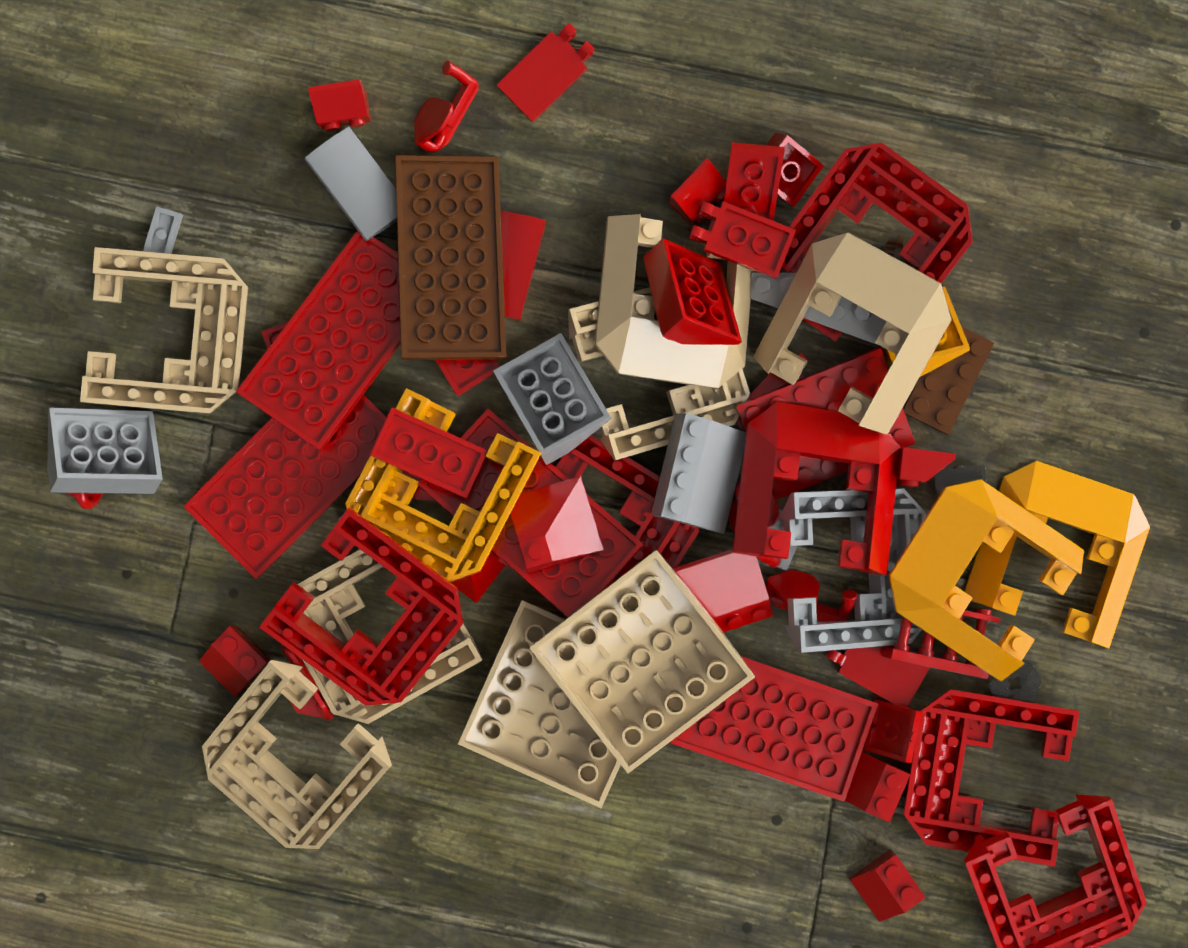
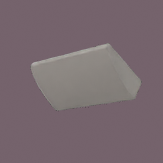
M350 127L345 128L305 157V161L365 241H368L397 222L396 188Z

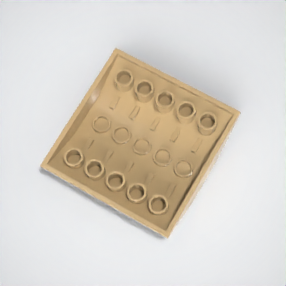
M657 550L529 647L627 773H630L755 678V675L719 626Z
M522 600L458 744L602 808L621 764L529 648L567 618Z

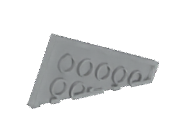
M751 273L750 298L779 308L796 273H779L776 280L760 273ZM841 297L830 317L809 306L804 316L805 319L877 344L875 342L887 322L844 297Z

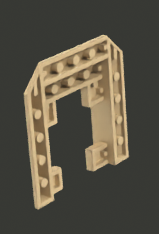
M641 214L608 216L595 346L617 374L715 389L719 388L745 367L751 301V273L753 271L728 261L726 285L742 343L739 345H682L662 337L659 321L654 320L655 305L653 297L633 294L638 246L653 248L661 240L663 221L642 218ZM707 253V257L722 259L720 257Z
M848 232L811 244L753 358L767 373L771 372L794 385L801 375L807 360L787 350L809 306L830 317L841 297H844L887 322L875 343L897 356L874 398L852 387L838 411L860 423L859 426L888 434L952 319L940 282Z
M95 247L92 271L95 274L93 300L121 303L123 279L172 283L170 307L195 310L191 360L165 358L163 383L114 379L116 354L88 351L86 375L82 376L80 402L211 414L235 394L239 388L248 286L224 258Z
M650 287L633 292V294L652 296ZM599 301L568 310L569 340H573L579 363L603 356L595 346ZM654 311V320L658 321L657 313ZM743 369L717 389L686 384V386L667 391L673 416L629 429L622 404L607 408L606 410L611 420L600 427L603 437L600 440L615 461L668 445L674 417L678 413H688L726 426H733L739 417L735 405L747 401L750 394Z
M360 549L345 557L343 561L340 560L302 581L298 585L315 597L304 611V614L346 644L353 635V632L345 618L366 606L354 584L382 569L383 566ZM463 623L446 645L447 650L438 655L402 702L367 706L304 661L332 714L369 724L482 661V657L473 637Z
M271 660L203 744L202 749L208 780L285 848L319 849L392 764L383 737L377 740L358 723L340 745L355 757L359 763L335 790L317 773L307 784L304 783L268 751L277 738L265 729L259 721L281 693L296 707L301 709L318 690V687L299 672L303 668L302 666Z

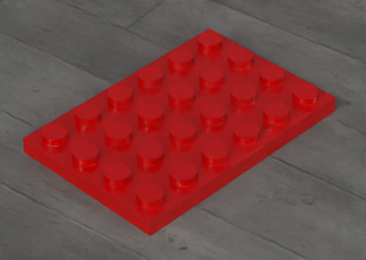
M878 347L801 378L794 385L791 383L739 403L735 407L745 432L749 422L776 402L838 411L852 387L874 398L889 369L883 352ZM902 408L889 433L900 448H906L916 443ZM800 456L797 480L788 481L773 478L772 495L776 500L788 496L791 493L847 472L849 464Z

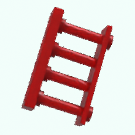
M977 608L976 613L965 610L960 620L963 621L964 616L977 618L975 630L985 636L987 621L1000 623L1001 618L991 616V610ZM902 617L897 644L894 643L893 648L884 646L882 656L889 659L985 679L989 677L987 672L967 659L965 663L958 662L956 652L948 646L946 647L945 654L942 653V658L934 657V651H932L934 637L927 632H924L921 649L918 648V653L910 652V646L907 645L912 622Z

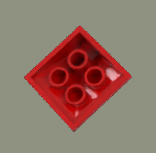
M581 476L519 495L510 515L528 573L604 551Z

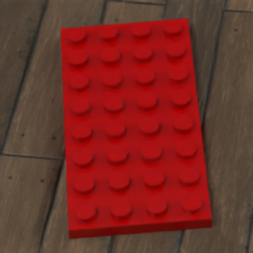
M357 230L236 393L321 452L400 346L398 253L374 237L365 241Z
M363 395L321 452L271 418L183 507L255 579H258L360 477L387 417Z
M489 409L461 437L463 440L489 450L497 433L515 442L518 441L533 448ZM540 455L521 493L568 480V478L551 463L546 465ZM485 457L467 499L423 479L418 485L453 517L461 503L481 512L504 466ZM588 495L587 498L604 551L528 573L511 515H509L491 549L492 552L567 618L602 592L643 546L642 542Z
M741 656L755 675V678L669 742L845 802L878 703Z

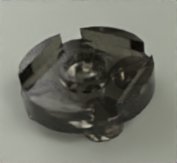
M1023 659L1022 661L1025 664L1003 681H999L989 674L987 682L990 696L1032 703L1039 694L1041 677L1038 675L1036 668L1030 662ZM1018 677L1020 686L1010 690L1008 679Z

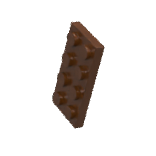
M963 327L962 329L970 351L919 377L903 408L905 415L946 435L950 434L994 345V342Z

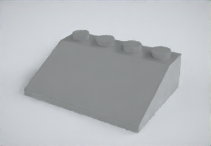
M561 333L493 370L535 447L541 452V457L546 465L572 451L611 420L608 411Z
M49 408L47 470L50 492L154 494L163 478L153 411Z
M675 414L651 515L724 534L744 453L746 432L692 414Z

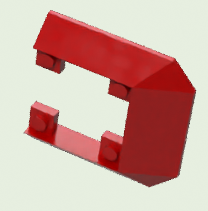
M882 142L847 148L842 152L789 226L795 229L796 232L782 268L788 272L797 273L811 244L818 240L839 210L859 224L875 203L915 232L899 255L919 269L918 271L942 284L973 243L968 204Z
M776 402L747 424L732 553L757 557L789 558L791 532L768 528L773 478L796 481L798 478L800 456L849 464L846 489L868 493L864 541L862 543L841 540L838 567L886 576L900 446L890 433L884 434L859 426L860 423L841 412Z
M590 435L572 451L562 456L556 468L568 479L581 476L589 464L632 491L619 513L640 526L635 537L643 543V546L608 586L655 550L660 553L672 569L678 567L699 533V528L651 515L660 480L658 475L629 457L614 461L602 441L593 435ZM499 558V560H498L499 562H501V563H503L504 565L508 566L503 560H501V559Z
M349 507L321 546L343 561L355 545L396 575L397 578L385 594L405 608L403 613L379 644L359 629L344 644L304 614V611L315 597L293 582L259 628L365 706L399 703L404 700L463 625L458 589Z
M949 689L921 709L922 716L910 768L903 814L924 844L969 852L978 837L983 842L1007 831L1018 858L1013 860L1055 866L1059 840L1056 839L1059 820L1055 811L1032 807L1029 831L981 824L983 799L958 795L966 744L992 748L996 724L1043 731L1044 738L1041 756L1069 761L1072 738L1076 737L1080 711Z
M1075 794L1077 801L1055 810L1061 829L1066 836L1087 828L1098 863L1077 872L1081 883L1080 887L1039 905H1035L1030 893L1009 902L1006 898L995 867L1018 858L1008 832H1003L983 842L980 837L977 838L963 861L996 948H1097L1131 932L1147 902L1111 797Z

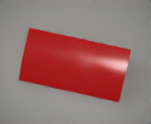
M501 211L505 318L521 322L546 220Z

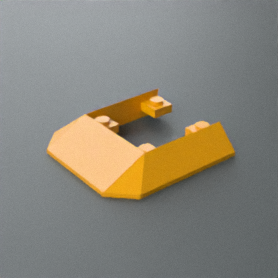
M407 388L396 407L397 410L446 432L456 415L453 411ZM497 433L486 457L504 466L481 512L461 503L449 526L408 506L419 486V482L402 474L403 470L372 456L367 461L345 504L347 509L350 507L451 582L481 571L541 452Z
M1034 461L1003 476L998 491L1045 524L1048 519L1095 534L1086 559L1106 565L1108 568L1093 613L1091 615L1070 608L1062 632L1105 648H1110L1150 529L1135 495L1039 461ZM1013 534L1001 553L994 551L982 542L975 557L964 592L973 597L972 602L1015 616L1023 591L1001 584L1017 537Z
M978 479L944 487L890 572L889 581L895 612L997 680L1003 681L1025 664L1022 660L1035 639L1010 624L997 645L961 621L960 617L973 597L956 587L957 581L982 542L994 551L1001 553L1014 534L1051 559L1038 581L1057 594L1064 595L1075 575L1082 572L1084 550L992 486Z

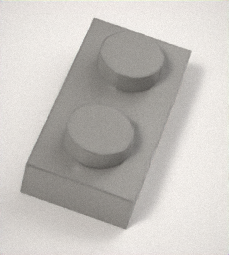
M156 206L143 251L172 254L183 215Z

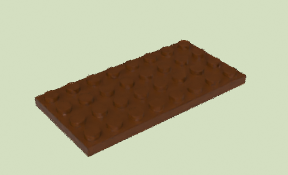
M396 155L395 181L401 360L506 359L499 158Z

